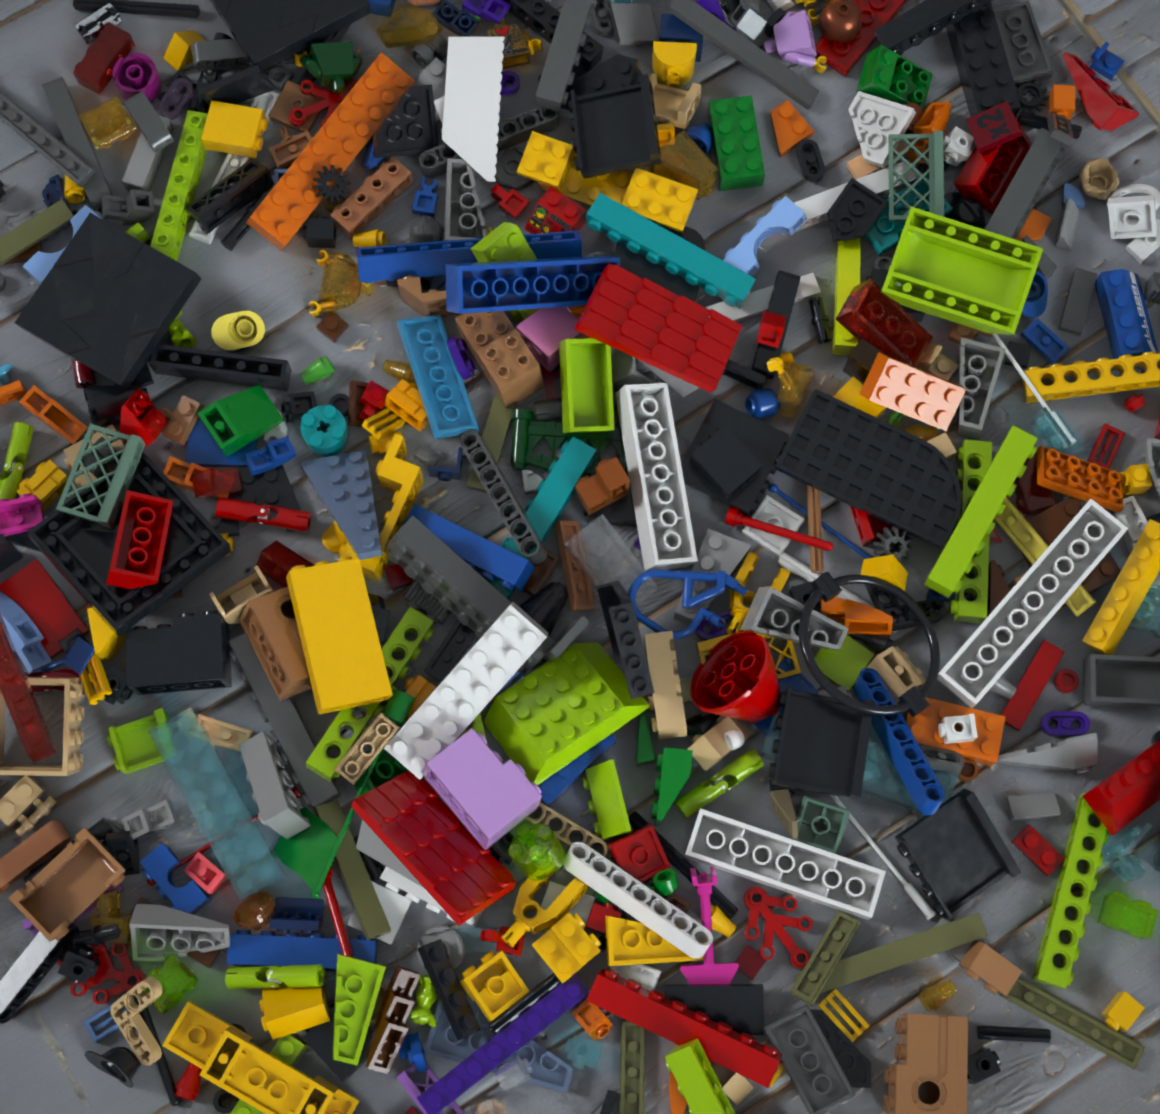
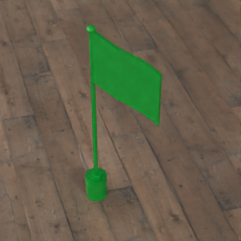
M393 689V695L387 701L382 714L397 726L398 724L404 725L415 698L407 693ZM380 753L370 764L356 798L361 797ZM302 803L301 815L309 819L311 826L289 839L280 836L274 849L276 856L283 864L301 876L313 891L311 892L313 898L321 896L319 895L321 887L355 811L352 807L338 837L326 822L311 813Z

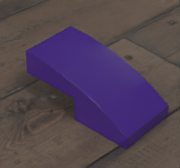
M465 0L462 4V9L497 24L502 22L511 5L502 0Z

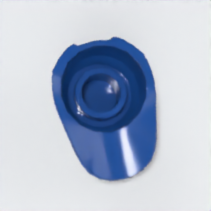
M1039 271L1035 272L1022 310V314L1028 318L1039 317L1045 312L1047 306L1048 283L1045 276Z

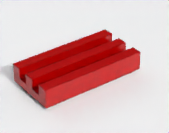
M1105 423L1100 430L1087 462L1096 463L1101 467L1109 469L1125 436V432ZM1108 430L1110 431V433L1096 461L1094 460V457L1097 453V450L1103 440L1106 431ZM1114 434L1118 435L1106 464H1102Z

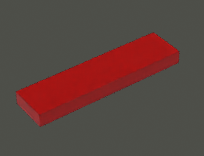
M1045 639L1042 641L1017 684L1015 694L1008 700L1000 714L1006 716L1005 724L1017 731L1022 728L1065 651Z

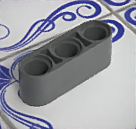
M143 91L123 101L131 117L155 153L174 142L168 129Z

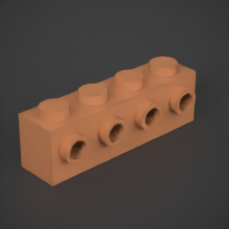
M393 156L388 161H384L379 166L378 171L373 175H369L364 180L362 186L357 190H353L345 202L333 209L331 218L335 220L336 227L352 241L354 234L361 233L413 183L412 173Z

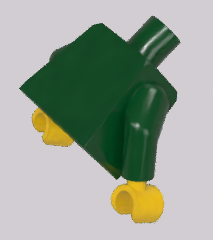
M352 41L311 44L309 56H307V51H303V55L294 54L295 65L305 67L318 79L322 86L332 85L334 94L346 92L345 84L351 83L352 77L357 75L362 64L360 49L353 52Z

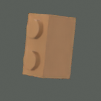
M977 940L973 941L959 965L966 969L964 974L976 982L980 979L985 983L983 988L994 995L1001 993L1007 996L1022 973V970L995 950Z

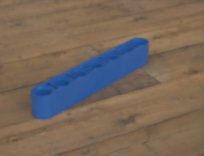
M864 668L860 671L853 686L854 693L860 702L870 700L874 701L876 706L896 704L876 670ZM902 714L872 715L871 724L916 807L925 815L935 814L945 798V792Z

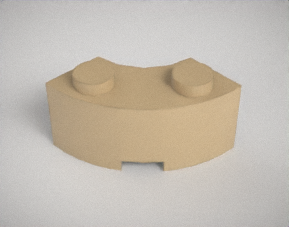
M720 716L716 720L718 723L705 734L696 735L691 739L693 744L687 750H693L692 756L707 771L722 760L730 751H733L727 746L724 736L725 732L738 730L743 733L745 740L754 733L746 721Z

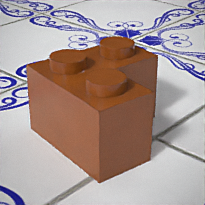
M617 457L611 460L606 458L598 463L594 476H585L577 481L575 493L587 514L590 515L628 495L630 479Z

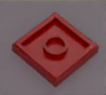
M651 823L608 844L616 865L641 883L654 877L658 872L671 868Z

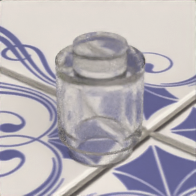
M518 1056L499 1067V1071L494 1074L501 1088L505 1091L507 1089L512 1090L531 1079L530 1073L533 1072V1069L527 1058L522 1060Z

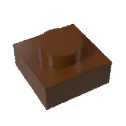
M330 310L316 328L332 342H335L348 328V324Z

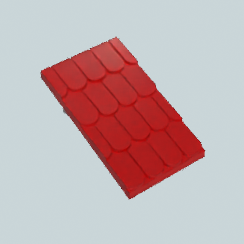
M608 264L604 268L574 329L637 358L676 392L685 397L698 388L710 393L716 390L718 381L721 378L743 325L713 309L708 310L684 296H678L647 278L642 279L618 265Z
M409 770L353 800L352 808L362 818L356 849L425 888L458 926L514 889L516 881L513 879V875L490 854V849L484 850L453 811L438 797V793L423 778L419 780Z

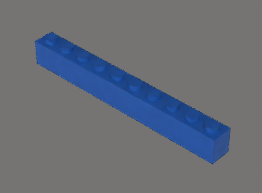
M578 230L523 235L537 259L582 257V239ZM483 238L356 248L359 281L365 283H375L381 280L394 282L405 276L441 278L446 275L445 264L478 262L470 248Z

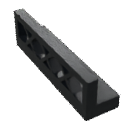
M251 158L186 206L185 210L189 215L197 219L202 231L208 234L261 195L262 192L273 186L274 181L268 168ZM253 167L256 168L254 171L247 173ZM234 181H239L235 185H230ZM222 193L219 197L213 198L216 194ZM205 206L200 211H195L197 208Z

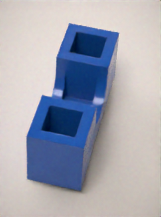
M161 843L140 861L144 867L141 869L142 873L150 881L154 879L159 885L156 890L164 899L168 897L173 903L171 908L194 915L212 900L194 880H191L183 887H176L174 885L172 874L181 862L167 844Z

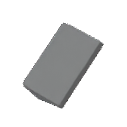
M1068 198L1062 207L1054 244L1056 247L1068 250L1072 247L1079 210L1072 198Z
M1055 793L1007 796L1010 820L1048 818L1061 815Z

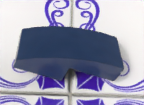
M443 0L431 15L435 21L460 37H468L479 24V21L464 9L460 11L448 0Z

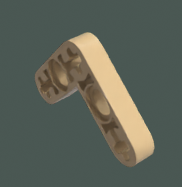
M149 977L139 982L114 1002L110 1008L112 1018L138 1060L145 1066L155 1063L162 1055L158 1042L139 1014L162 995V985L155 977ZM148 988L150 989L149 994L145 992ZM133 995L138 999L139 1005L135 1002ZM124 1006L128 1009L125 1012H123ZM133 1027L138 1031L139 1037L135 1034Z

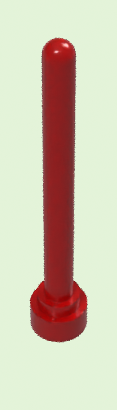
M733 507L729 508L725 518V524L732 527L745 525L826 551L833 549V544L829 541L743 516V513Z
M331 865L322 886L342 954L354 958L331 882L332 874L334 873Z

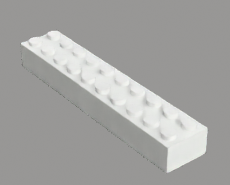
M1090 499L938 673L937 680L970 708H973L1129 528L1093 499Z

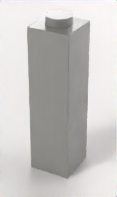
M157 113L172 135L174 128L170 119L164 114ZM142 132L122 179V183L128 192L131 189L150 191L167 148L166 146L155 153Z

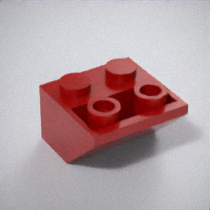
M140 388L136 389L121 407L120 433L141 437L146 444L145 447L154 442L168 424L165 415L157 410L152 404L150 397L142 392Z

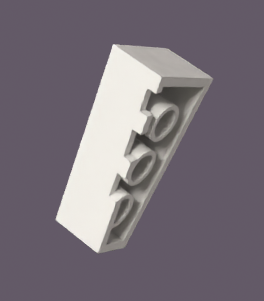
M385 867L380 879L387 882L386 888L396 893L402 890L407 893L406 898L416 903L422 900L427 903L426 908L438 914L440 910L445 912L425 888L389 867ZM484 909L465 923L476 927ZM449 915L446 916V918L455 922Z

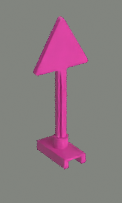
M710 867V874L701 872V875H697L695 868H690L692 885L697 886V894L700 895L702 925L712 933L710 894H712V885H718L715 867ZM712 941L704 954L703 964L681 965L680 970L689 984H730L739 964L737 962L714 963Z

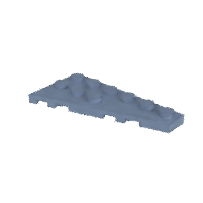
M364 449L299 462L301 469L307 475L311 485L316 489L321 501L332 518L335 519L340 531L347 538L349 545L359 560L383 556L367 450Z
M465 993L481 1030L457 1041L439 1000L434 1015L436 1027H431L424 1053L461 1063L496 1035L489 1029L488 1025L490 1022L475 1001L472 1002ZM531 1040L492 1072L567 1093L573 1067L534 1040Z

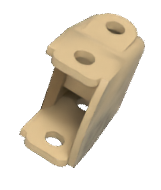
M258 565L254 567L256 570L254 574L216 596L213 592L209 594L227 623L240 624L238 619L249 600L274 592Z

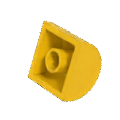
M653 41L652 73L657 74V82L673 88H679L688 83L694 74L697 43Z

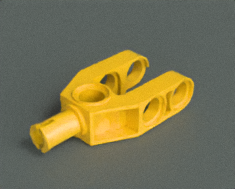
M749 551L735 577L743 587H745L760 558L751 551ZM780 568L771 587L781 592L791 571ZM729 591L730 615L734 616L729 627L726 629L730 636L735 628V633L743 631L740 628L749 610L744 604L751 606L756 595L754 592L747 591L743 597L736 591Z
M552 855L546 857L519 888L513 910L515 923L501 936L512 948L526 931H530L534 935L555 925L569 913L588 889V885L576 877L548 909H542L537 902L533 901L532 897L544 884L547 885L549 883L548 879L557 870L559 863L561 864ZM528 912H537L535 917L526 918Z

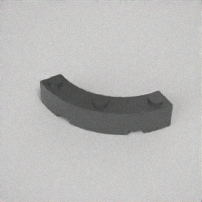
M726 0V7L730 12L728 16L732 23L755 40L762 33L767 23L761 15L759 0Z

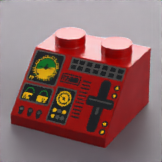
M551 186L537 202L525 226V230L530 234L579 231L586 222V210Z

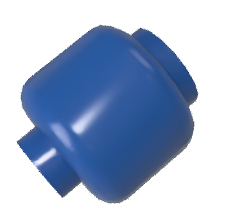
M770 388L753 390L746 397V411L756 419L771 418L776 415L777 409L780 408L779 396Z

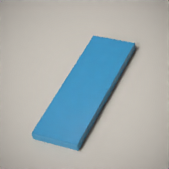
M441 314L398 320L397 327L434 439L459 436L468 430L478 433L479 427L463 379L457 370L447 345L449 338Z

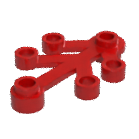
M352 79L351 83L345 84L346 92L342 94H334L333 92L316 87L310 80L302 81L300 85L302 94L313 95L323 100L303 109L299 107L293 108L288 117L290 124L300 127L304 125L306 117L328 108L326 118L321 123L322 127L338 107L339 102L343 101L351 91V88L359 80ZM309 85L311 89L305 90L303 86ZM300 113L302 117L298 119L294 114Z
M754 886L749 888L743 898L744 904L749 908L748 924L744 930L745 938L753 941L759 937L760 930L757 927V921L760 912L765 919L763 942L759 950L760 958L768 961L774 957L775 951L772 944L775 933L790 953L789 962L791 966L795 969H803L809 961L810 955L806 950L798 948L783 926L798 928L800 931L806 932L812 928V920L807 916L795 918L776 915L768 907H782L785 911L792 912L798 906L796 898L792 896L786 898L767 896L765 890L761 887ZM754 894L759 895V903H755L752 900ZM787 900H791L794 903L793 908L786 906ZM801 920L808 922V928L801 926ZM752 928L756 931L755 937L748 935V929ZM767 948L770 950V957L763 955V949ZM798 954L804 956L805 960L803 963L797 961Z
M105 941L99 946L90 944V947L99 953L98 957L101 964L96 972L97 975L94 978H89L86 984L73 983L70 987V992L74 996L81 997L88 990L110 979L119 981L120 983L107 990L99 989L95 991L93 995L94 1002L103 1005L110 998L124 991L128 992L139 982L145 980L146 975L143 971L134 969L127 953L128 946L125 943L116 942L111 948L112 954L119 957L124 972L115 969L106 949ZM118 945H122L124 948L121 954L116 952ZM61 956L60 959L57 961V964H58L59 966H61V964H62V962H63V961H62V956ZM133 976L137 978V983L134 986L129 982ZM80 984L82 992L77 994L75 987ZM101 992L105 994V999L102 1002L98 1000V995Z

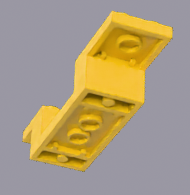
M532 131L517 169L518 175L538 181L541 190L547 191L552 186L570 200L589 207L592 206L599 193H602L656 224L683 233L698 194V189L636 168L633 174L621 171L584 179L581 172L577 171L574 159L578 158V155L575 154L573 145Z
M396 433L392 440H388L385 447L386 455L384 460H380L376 467L381 487L395 493L392 499L394 505L391 511L386 512L383 519V524L385 525L382 532H379L383 556L360 560L363 576L378 583L385 571L384 568L389 562L383 550L401 528L424 482L421 468L404 461L408 449L404 437ZM348 541L347 543L343 542L339 550L340 558L352 557V559H357L358 557Z
M190 1000L186 1003L162 1045L203 1069L200 1076L265 1114H353L360 1101L359 1098L323 1077L317 1075L313 1079L251 1043L252 1036Z

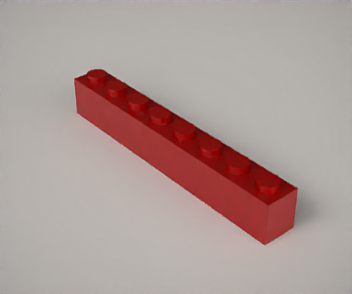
M602 968L599 971L586 1001L679 1046L698 1038L709 1060L769 1088L782 1056L776 1047L770 1044L762 1045L747 1033L739 1034L724 1022L716 1023L710 1020V1017L703 1012L696 1011L695 1013L687 1009V1006L680 1001L674 1000L672 1002L665 999L661 992L657 990L649 991L643 988L642 984L636 980H626L620 977V974L613 969L606 968L605 970Z

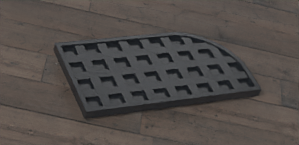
M814 389L775 466L776 470L941 550L944 549L961 511V490L957 475L947 458L935 446L817 389Z

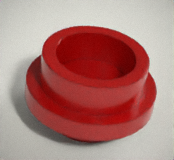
M1132 394L1124 400L1126 404L1123 408L1128 409L1130 413L1146 404L1144 395Z

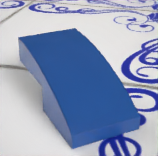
M288 436L266 442L265 448L244 453V460L252 476L274 469L296 457V452Z

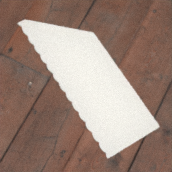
M449 37L442 140L487 182H496L494 176L497 163L496 154L498 148L496 144L498 143L497 134L499 132L498 123L500 120L498 113L500 112L499 102L501 101L500 92L502 88L500 82L502 81L501 71L503 69L501 62L503 61L502 51L504 50L503 41L505 37Z

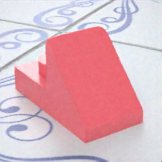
M199 851L183 870L209 894H213L228 876L226 872L217 867Z

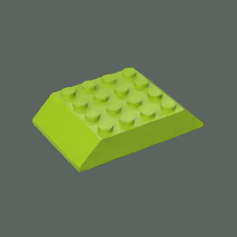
M911 206L881 292L900 305L991 334L1014 335L1044 248Z
M599 642L574 643L566 648L558 658L544 663L496 696L483 723L514 764L518 763L522 766L526 773L525 777L530 783L533 781L539 785L644 712L650 705L643 696L634 699L630 698L625 674Z

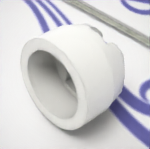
M730 730L724 734L725 741L730 750L741 747L745 741L743 733L738 730Z

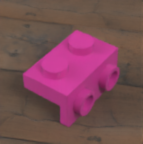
M23 494L18 499H0V534L4 536L27 532L45 519L42 501L36 495Z

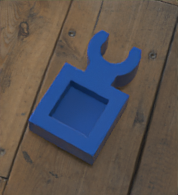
M422 177L421 187L423 191L416 190L412 212L413 214L434 217L438 201V193H434L438 188L437 179L433 180L431 186H427L426 177Z

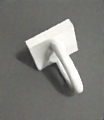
M1130 184L1115 190L1109 196L1107 208L1111 239L1157 237L1156 210L1160 206V192L1155 187L1147 184ZM1130 193L1148 194L1147 196L1122 197Z

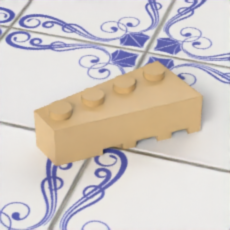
M673 631L644 634L645 656L655 692L652 693V696H648L650 711L655 710V718H651L653 732H658L659 740L687 736V725L681 695L680 678L677 673L678 667L674 650Z

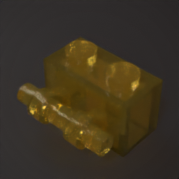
M117 96L78 116L97 151L104 147L106 149L111 147L115 141L121 138L126 139L130 137L129 134L136 131Z

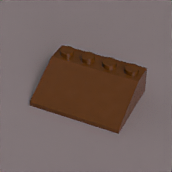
M1069 497L1027 521L1050 546L1083 506L1077 498ZM1110 552L1104 556L1081 583L1089 594L1115 582L1121 572ZM1022 553L1023 557L1025 558L1026 562L1031 568L1033 564Z

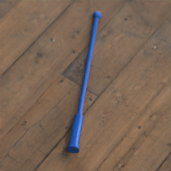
M776 484L769 486L770 492L777 493L808 516V510L780 491ZM821 521L822 527L824 529H826L839 540L844 542L858 554L863 556L865 559L872 558L864 551L859 549L857 546H855L853 543H851L849 540L840 535L838 532H836L834 529L825 524L823 521Z

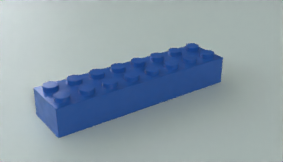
M588 256L445 264L446 311L463 314L586 305L604 268L608 264L620 266V257Z

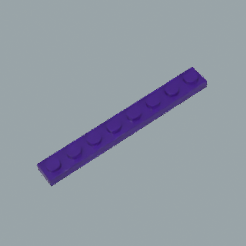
M574 974L565 983H561L419 1095L417 1100L428 1114H439L589 995L590 992L579 977Z

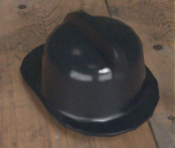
M958 192L944 195V198L953 208L951 213L945 216L946 218L984 229V212L978 201L964 199Z
M115 1047L103 1055L92 1051L85 1052L87 1060L96 1068L118 1079L125 1086L133 1088L131 1079L142 1063L130 1049Z

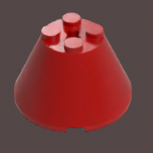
M743 631L723 639L709 651L711 655L703 665L699 663L690 685V696L693 703L701 711L755 724L768 716L776 715L780 710L779 700L782 691L768 642L755 632Z

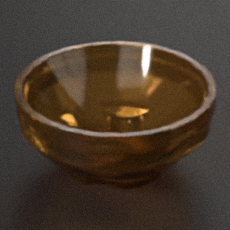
M265 891L250 896L236 909L233 921L241 929H262V927L269 924L274 912L275 901L272 895Z

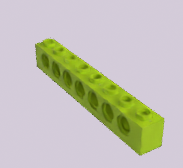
M188 110L150 245V247L175 261H178L190 217L185 207L195 199L208 151L205 150L201 140L208 114Z
M965 439L961 447L957 448L956 460L960 461V468H957L956 475L961 490V511L955 525L958 524L975 491L969 489L968 484H973L978 488L992 463V442ZM968 463H975L978 469L971 468ZM987 534L982 539L985 545L979 555L975 553V556L971 559L975 563L970 571L974 574L975 578L970 579L966 577L964 572L960 579L964 583L959 592L955 593V600L951 602V614H954V621L982 624L987 618L989 535ZM964 593H970L974 601L966 600Z
M409 607L382 647L386 670L392 675L389 679L391 690L397 689L394 685L398 679L403 680L410 669L407 667L411 660L416 661L422 651L419 647L423 641L428 642L435 631L432 629L434 621L412 607ZM408 633H413L417 639L415 641H408L404 636ZM401 652L404 658L402 660H395L392 654ZM384 701L340 710L306 761V768L329 782L334 777L338 778L340 774L334 769L369 727L373 717L376 718L383 711L382 703ZM360 709L365 711L366 716L358 719L354 717L353 713ZM344 729H349L353 732V736L345 739L340 735V732ZM330 749H337L340 755L333 759L327 756V752Z
M1086 792L1079 795L1064 854L1065 859L1062 861L1032 978L1034 981L1058 989H1067V985L1070 986L1073 981L1074 971H1071L1073 961L1076 962L1079 957L1080 948L1077 947L1079 938L1083 937L1086 929V924L1083 921L1085 914L1088 915L1091 909L1092 901L1089 898L1091 891H1094L1097 885L1098 878L1095 877V874L1103 861V854H1101L1102 846L1107 843L1109 838V831H1107V828L1082 795ZM1090 815L1097 819V827L1089 824L1088 819ZM1084 838L1089 839L1092 843L1090 851L1083 846ZM1078 861L1083 862L1086 866L1084 874L1080 873L1077 869ZM1073 884L1080 888L1079 897H1075L1071 893V886ZM1067 907L1074 911V919L1072 921L1065 916ZM1061 931L1066 932L1069 939L1066 944L1059 940V933ZM1056 954L1063 961L1060 968L1053 964V957Z

